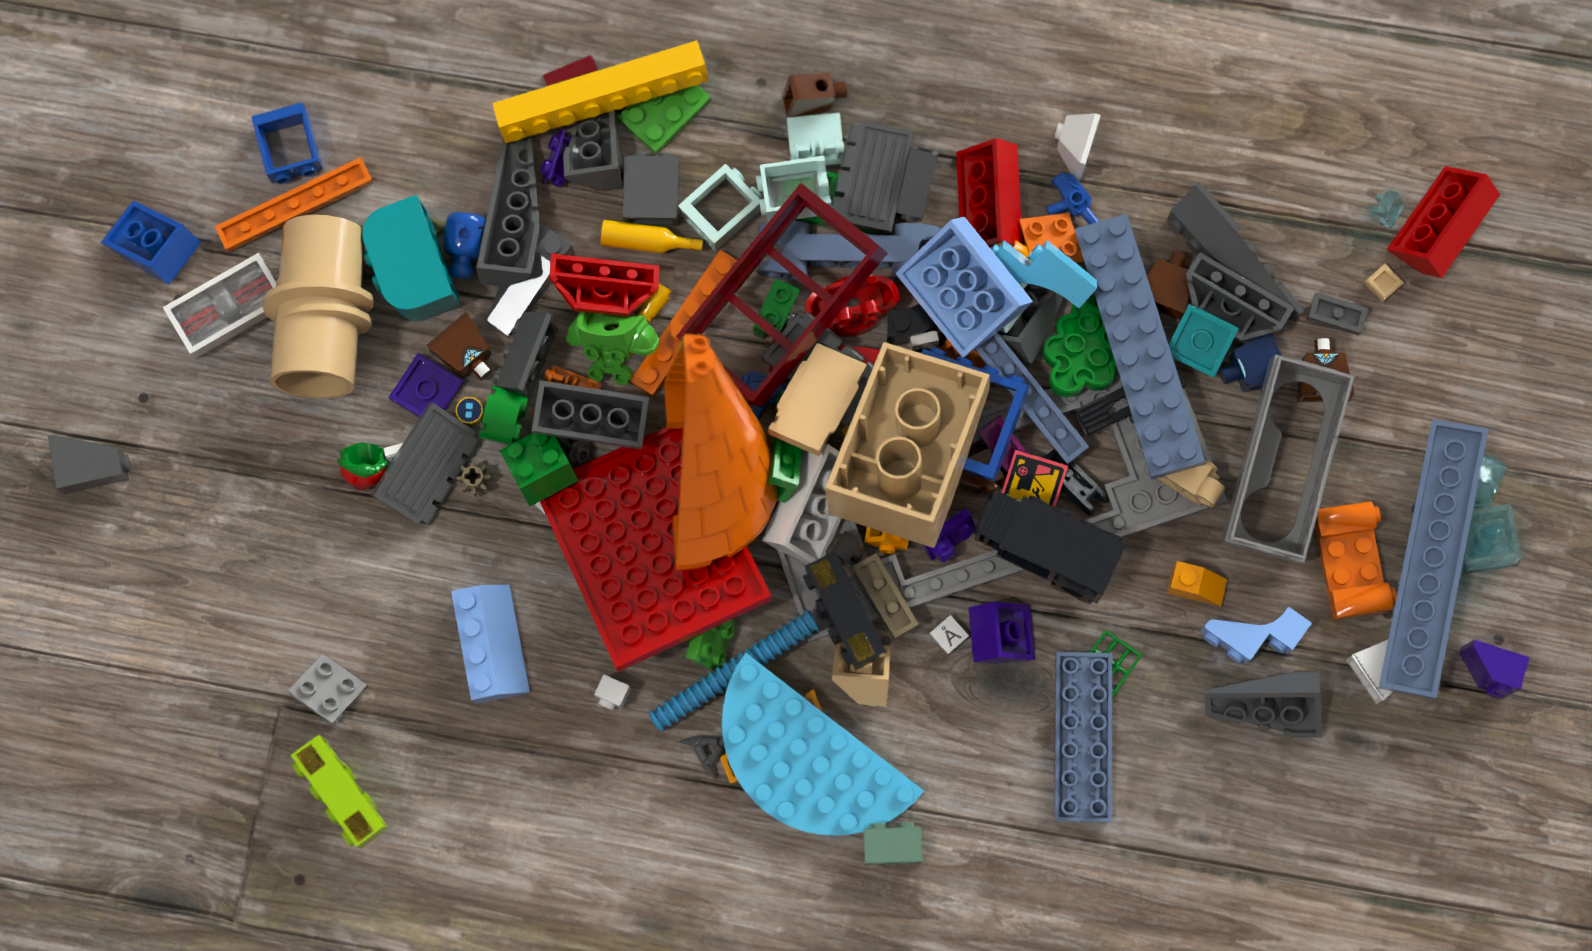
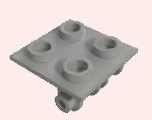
M322 654L287 692L327 720L328 723H335L337 725L343 718L342 713L367 685L329 657Z

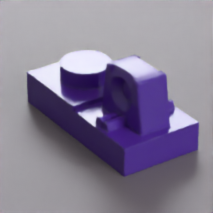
M963 509L943 524L935 548L923 545L927 556L931 560L938 558L944 563L956 555L953 546L968 539L974 533L976 526L971 514L966 509Z

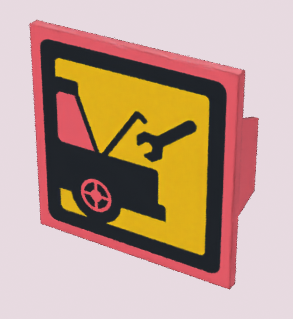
M1015 450L1002 493L1018 500H1022L1023 496L1027 498L1035 496L1055 507L1068 466Z

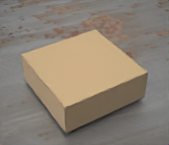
M1386 264L1382 265L1364 282L1382 302L1404 283Z

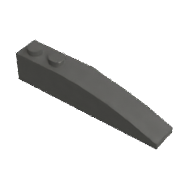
M531 136L506 144L504 139L502 140L477 263L480 284L507 287L531 277L540 233Z
M1200 182L1194 185L1170 211L1167 218L1170 228L1187 240L1186 244L1193 253L1199 254L1201 252L1295 307L1289 319L1296 321L1304 311L1282 282L1276 284L1273 280L1275 275L1272 268L1267 262H1259L1255 253L1257 249L1251 241L1246 243L1237 233L1241 228Z

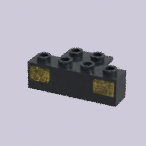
M836 551L805 565L806 574L803 575V579L809 591L815 590L818 599L815 600L816 610L822 620H828L830 624L828 625L829 636L834 645L840 644L842 648L840 652L846 665H853L856 671L886 656V650Z

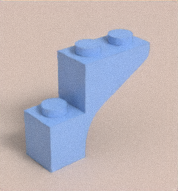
M1287 607L1277 620L1266 625L1212 619L1203 626L1200 632L1204 634L1203 638L1215 647L1220 645L1227 650V656L1233 661L1247 664L1265 639L1270 641L1268 644L1277 652L1290 653L1307 631L1311 622L1290 607Z

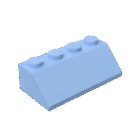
M478 585L451 591L471 701L475 704L530 693L510 585Z

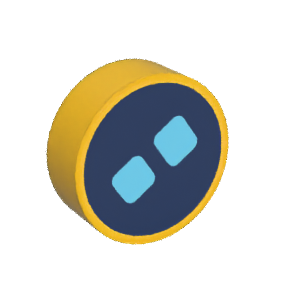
M466 397L458 402L456 415L459 421L465 425H476L483 418V406L476 398Z

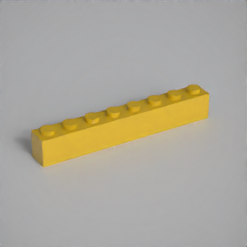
M693 41L492 104L500 132L506 144L564 125H570L580 120L596 117L606 112L622 109L629 105L648 101L655 97L671 94L681 89L697 86L709 81L698 41Z

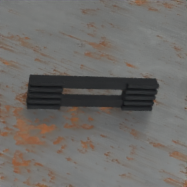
M1176 367L1182 389H1184L1187 384L1184 383V379L1180 376L1181 374ZM1123 387L1076 409L1075 412L1088 436L1131 415L1129 406L1112 414L1108 413L1107 408H1105V406L1125 397Z

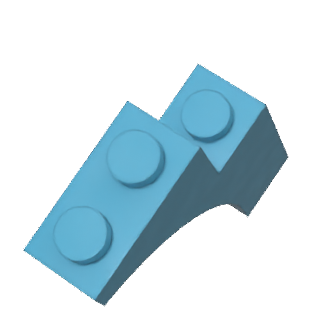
M1005 240L999 246L994 244L990 248L1018 283L1033 284L1052 290L1078 308L1097 289V280L1048 240L1042 246L1037 244L1028 255L1030 259H1027Z

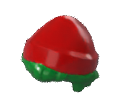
M365 442L356 443L340 450L341 458L337 460L342 477L352 487L362 491L375 486L389 465L383 448H380L379 445Z

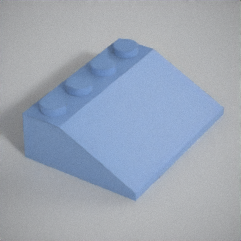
M965 217L950 220L895 273L963 358L1005 327L1033 302Z

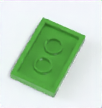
M698 85L691 86L671 94H665L648 101L629 105L617 118L626 129L657 155L711 101V96Z

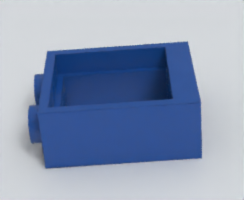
M303 102L251 116L266 175L272 184L288 183L291 181V178L298 176L309 177L315 175L317 171L323 170L310 116ZM303 123L312 158L275 169L266 134Z

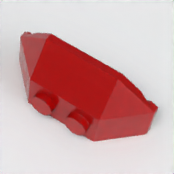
M551 253L549 280L574 311L629 317L658 291L659 266Z

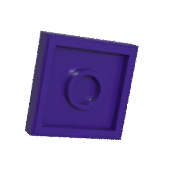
M418 353L388 398L415 416L420 417L429 402H433L446 411L465 382Z

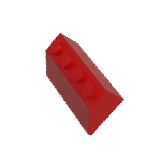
M994 138L957 151L959 218L965 217L989 248L994 244L1001 243L1003 240L1012 247H1014L1015 241L1023 245L1022 229L1019 223V219H1021L1017 145Z
M1445 166L1390 243L1387 250L1421 274L1442 279L1494 205L1500 193L1487 174Z

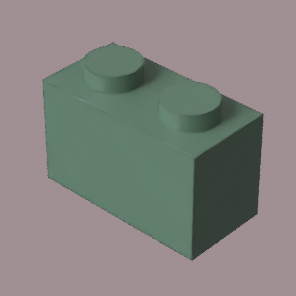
M914 822L897 823L898 828H886V823L869 824V829H864L863 832L865 865L922 863L921 827H915Z

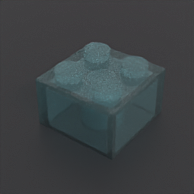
M1511 504L1473 509L1461 573L1469 574L1517 567L1522 559V553Z

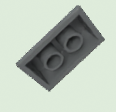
M524 312L522 318L516 320L513 328V334H515L512 344H507L503 354V359L506 360L502 369H497L493 383L496 384L495 386L524 394V397H528V404L557 332L552 314Z

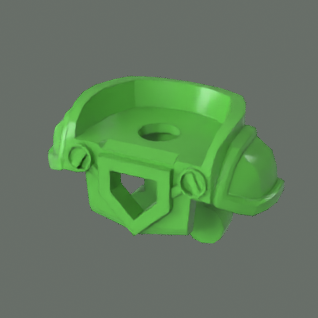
M580 311L579 315L572 321L566 336V341L571 346L583 345L584 355L590 360H595L589 367L588 376L590 379L599 382L609 373L613 374V380L619 385H626L633 376L632 369L623 362L630 360L632 353L644 356L652 354L659 345V338L654 328L646 321L644 315L626 317ZM612 324H617L619 327L616 329Z

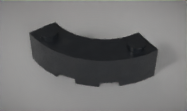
M920 304L903 310H889L886 343L892 345L909 344L911 336L934 330L938 332L940 330Z

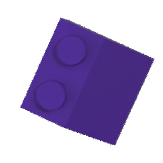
M989 602L969 607V624L974 663L996 664L1035 660L1030 605Z
M1475 639L1460 648L1459 654L1478 688L1486 690V695L1503 699V696L1507 697L1521 690L1530 657Z

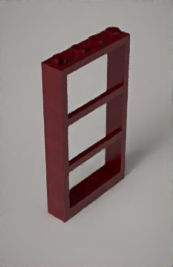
M800 183L676 337L682 341L683 336L686 334L702 335L728 302L733 304L787 350V353L756 391L722 364L748 405L751 406L754 403L762 408L888 253L805 185ZM805 207L866 255L833 296L773 248ZM767 254L827 303L794 344L735 295Z

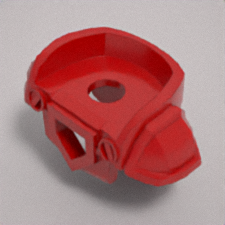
M880 275L869 276L852 297L859 302V305L844 307L828 328L839 337L859 336L875 329L880 325L882 316L888 313L900 300L897 286L887 277ZM845 276L822 288L833 296L849 276ZM813 292L806 300L805 313L809 312L816 317L827 303Z

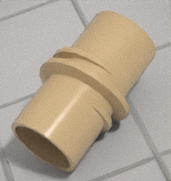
M305 215L286 221L283 226L279 279L276 281V287L267 291L262 301L265 315L275 322L270 382L274 388L281 392L299 397L327 399L350 394L354 389L358 335L366 333L372 327V319L368 312L374 307V298L371 293L362 288L363 252H365L362 236L363 228L352 221L329 215Z

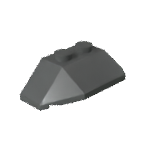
M1199 252L1185 275L1191 305L1238 327L1239 329L1234 339L1239 342L1281 331L1295 308Z

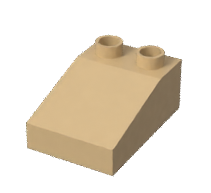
M883 342L825 487L829 514L935 548L953 501L990 389V374Z

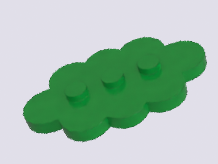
M1091 295L1080 308L1072 304L1070 314H1066L1058 319L1055 327L1056 335L1049 337L1043 347V358L1052 367L1049 385L1052 391L1061 397L1076 396L1084 387L1093 391L1107 389L1112 384L1115 371H1117L1095 296Z

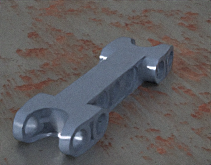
M794 221L777 242L782 247L781 254L807 276L808 267L856 268L866 256L841 235L809 234V224L803 221ZM767 223L761 224L758 227V235ZM898 223L893 225L892 236L867 235L888 253L876 268L892 269V279L902 282L895 273L942 228L921 223ZM774 259L762 261L757 266V273L764 277L798 280Z

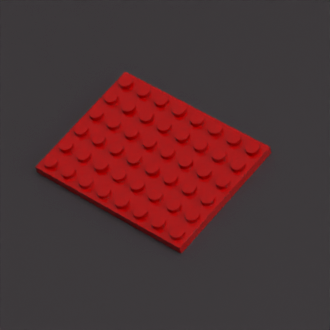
M664 427L643 438L642 450L621 447L573 469L578 479L577 482L540 501L617 672L773 600L747 546L731 557L724 555L712 560L708 566L676 570L673 516L679 515L684 429H666Z

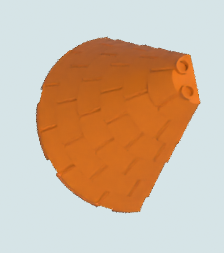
M686 334L683 336L663 383L666 429H684L679 515L673 516L676 570L708 566L714 559L724 555L731 557L743 550L763 531L771 518V512L778 499L779 486L769 483L772 441L729 374L723 368L722 363L708 345V339L703 335L694 336Z

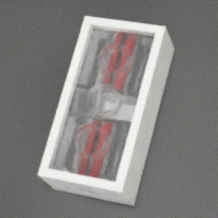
M257 253L169 303L163 309L189 353L194 358H198L268 318L264 313L262 301L267 291L276 287V279L264 259Z

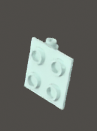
M840 113L787 118L791 160L824 156L825 166L841 164L844 143L842 140Z

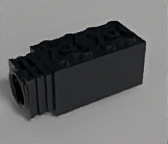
M996 490L995 494L989 497L974 529V540L998 551L996 557L1051 582V587L1067 593L1086 604H1092V602L1097 604L1126 547V543L1121 542L1122 538L1120 536L1105 531L1089 521H1076L1070 518L1071 514L1067 511L1051 506L1035 496H1030L1029 498L1023 496L1022 500L1010 497L1008 494L1001 493L999 490Z

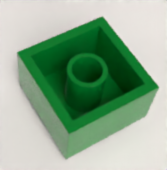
M531 433L499 450L529 507L578 481L555 436Z

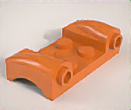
M1372 501L1318 510L1314 527L1333 621L1362 615L1385 614L1393 610V604L1396 603L1397 594L1395 588H1390L1389 583H1384L1374 534L1377 523L1381 521V515L1378 506H1374Z

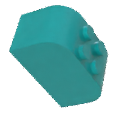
M417 194L381 207L371 213L363 226L362 236L367 251L363 252L368 267H371L376 275L372 277V281L383 299L385 298L399 315L411 321L427 320L461 307L462 304L452 277L449 275V269L429 213Z

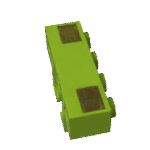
M317 735L291 755L295 761L292 767L301 778L307 777L312 784L308 789L317 801L320 800L323 804L327 805L328 808L324 810L334 824L337 823L345 830L341 835L350 847L355 845L362 849L389 829L376 809L378 807L367 792L362 794L363 790L355 782L357 778L347 764L338 758L324 737Z

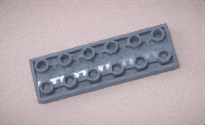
M1056 652L1054 821L1112 823V653Z

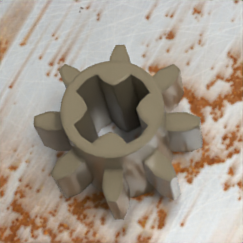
M472 461L471 466L467 468L461 466L462 476L456 477V480L459 483H465L461 488L463 493L471 490L473 496L477 497V492L481 490L488 491L486 482L492 481V478L489 475H484L487 471L486 465L478 468L476 463ZM473 474H477L479 477L476 479L475 484L470 482V479H473Z

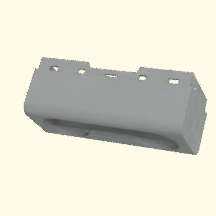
M1274 355L1270 358L1221 536V544L1294 564L1305 562L1355 376L1279 355ZM1290 382L1306 383L1316 389L1322 397L1324 416L1296 520L1290 533L1283 539L1270 543L1261 542L1251 537L1244 529L1241 521V508L1245 499L1252 492L1265 488L1268 485L1280 443L1281 431L1271 419L1270 401L1273 394L1282 385Z

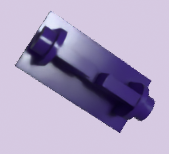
M562 129L556 135L553 134L549 141L548 149L551 152L549 158L544 160L540 174L543 175L541 184L552 180V185L562 187L567 182L564 177V162L562 160L565 148L569 146L571 134H567L565 137L566 129Z

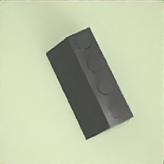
M540 380L531 433L642 450L649 397Z

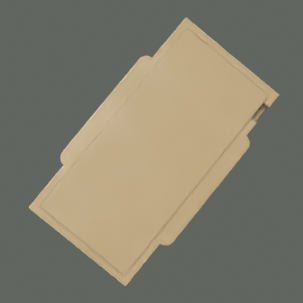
M817 343L808 360L802 361L778 402V412L774 423H771L768 428V434L819 456L829 436L836 431L859 389L858 384L866 371L867 364Z

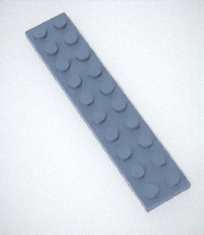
M1124 214L1076 228L1075 234L1087 273L1097 280V289L1093 293L1151 480L1205 465L1203 452L1128 215Z
M1432 419L1379 689L1433 700L1437 699L1489 428Z

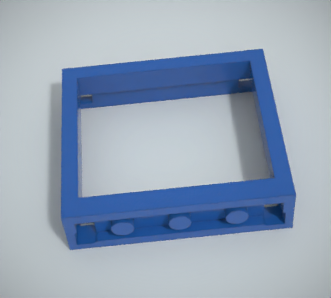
M932 348L931 351L923 349L921 354L990 374V383L1016 391L989 466L966 458L963 468L964 472L995 482L1028 395V385L1024 384L1025 380L1015 375L1010 374L1008 378L998 375L999 371L985 365H983L982 369L972 366L973 362L959 356L956 360L946 357L947 353L940 349Z

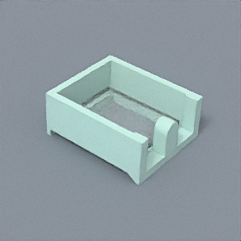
M824 156L760 165L761 175L756 176L758 192H764V199H759L761 216L767 215L768 222L800 183L831 206ZM805 207L796 219L815 217L817 215Z

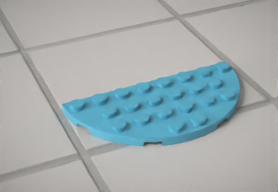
M746 652L734 669L725 693L722 707V737L730 766L737 780L750 798L766 813L778 821L804 832L832 836L850 835L864 832V829H869V824L887 823L909 808L924 792V790Z

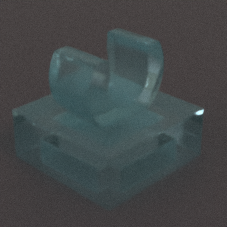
M1387 190L1385 195H1375V199L1380 203L1378 207L1369 206L1368 209L1372 216L1379 218L1382 226L1392 228L1404 205L1398 192Z

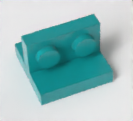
M1189 304L1169 343L1172 358L1214 378L1239 328Z

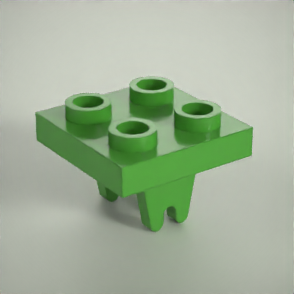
M731 619L686 640L690 645L685 658L708 671L715 672V668L718 666L721 668L726 660V649L729 640L734 635L735 620Z

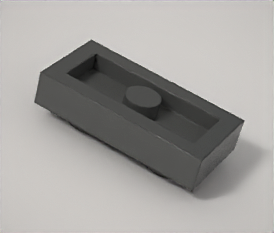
M1315 292L1306 320L1359 336L1362 332L1368 308Z

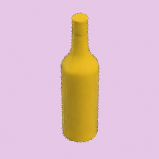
M604 220L602 224L600 242L603 247L660 254L675 248L701 251L703 249V240L679 237L666 227Z

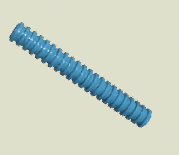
M806 609L804 610L805 614L802 616L798 614L796 620L790 619L788 625L783 624L780 630L776 628L774 634H767L768 638L765 640L761 638L760 643H753V647L751 649L747 647L745 651L761 665L763 663L767 665L768 660H775L777 654L781 656L783 654L782 651L785 649L789 651L791 645H798L797 641H804V637L807 635L809 637L812 636L814 630L816 632L820 631V626L810 610ZM739 652L737 658H730L731 662H724L721 668L719 666L716 667L714 673L712 671L708 672L709 676L706 678L702 676L700 682L694 681L692 687L688 685L686 691L683 692L681 690L678 692V696H671L672 700H665L664 705H657L655 711L651 709L649 716L656 728L661 732L665 731L666 726L671 727L673 725L672 722H679L681 716L687 717V713L689 711L693 713L695 707L700 708L703 702H709V698L712 697L714 699L717 697V693H724L723 689L728 687L734 669L744 653Z

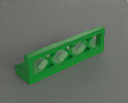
M782 389L777 395L775 418L778 412L777 404L785 392ZM773 436L769 483L779 486L777 500L785 503L799 486L802 449Z

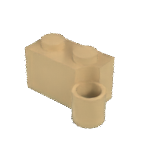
M1205 460V465L1156 478L1199 507L1201 504L1213 508L1225 490V487L1217 481L1220 477L1216 474L1218 468Z

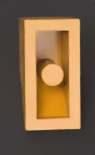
M1176 561L1172 567L1167 594L1221 607L1227 579L1204 567Z

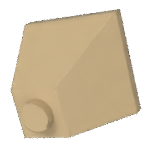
M849 643L858 662L872 656L867 644ZM840 644L835 645L832 680L860 705L887 706L890 646H884L886 656L855 671L853 665H846L840 652L842 650Z

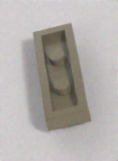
M877 553L852 566L853 571L894 640L919 626Z

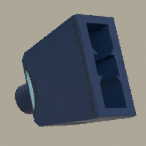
M1273 333L1258 337L1232 352L1230 355L1232 365L1219 370L1224 384L1238 380L1243 392L1262 389L1270 358L1274 355L1282 356Z

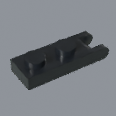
M1055 449L1043 457L1068 466L1061 491L1086 515L1091 516L1095 512L1094 507L1089 503L1093 498H1096L1103 504L1109 500L1108 495L1073 461L1066 464Z

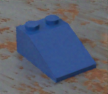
M132 201L101 241L104 246L168 285L201 243L183 224L135 201Z

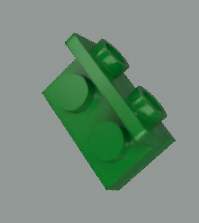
M775 279L759 312V315L780 333L798 297L799 289ZM754 323V336L764 340L767 333Z

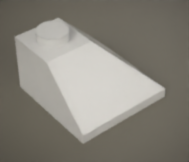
M1099 114L1067 115L1065 123H1059L1054 138L1059 140L1057 150L1068 170L1078 182L1081 180L1100 119Z

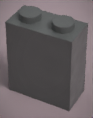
M633 153L631 156H625L624 222L652 226H678L679 156H674L670 153H661L658 156Z

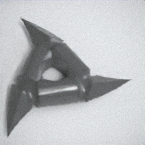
M697 735L678 741L691 747L694 746V751L700 763H702L703 769L717 780L714 764H716L724 752L723 737H699ZM706 745L714 747L712 754L707 755L704 753L703 750Z

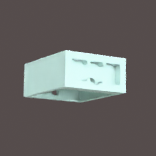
M726 164L678 205L681 217L715 252L761 212L759 199H763L754 187L749 188L743 182L745 179L736 168L731 170ZM727 179L750 204L717 231L694 206L722 181Z

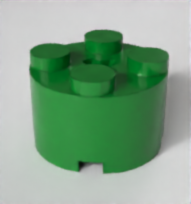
M492 385L482 419L484 424L483 431H480L479 439L508 446L518 441L522 431V424L518 423L519 417L525 418L528 397H524V394Z

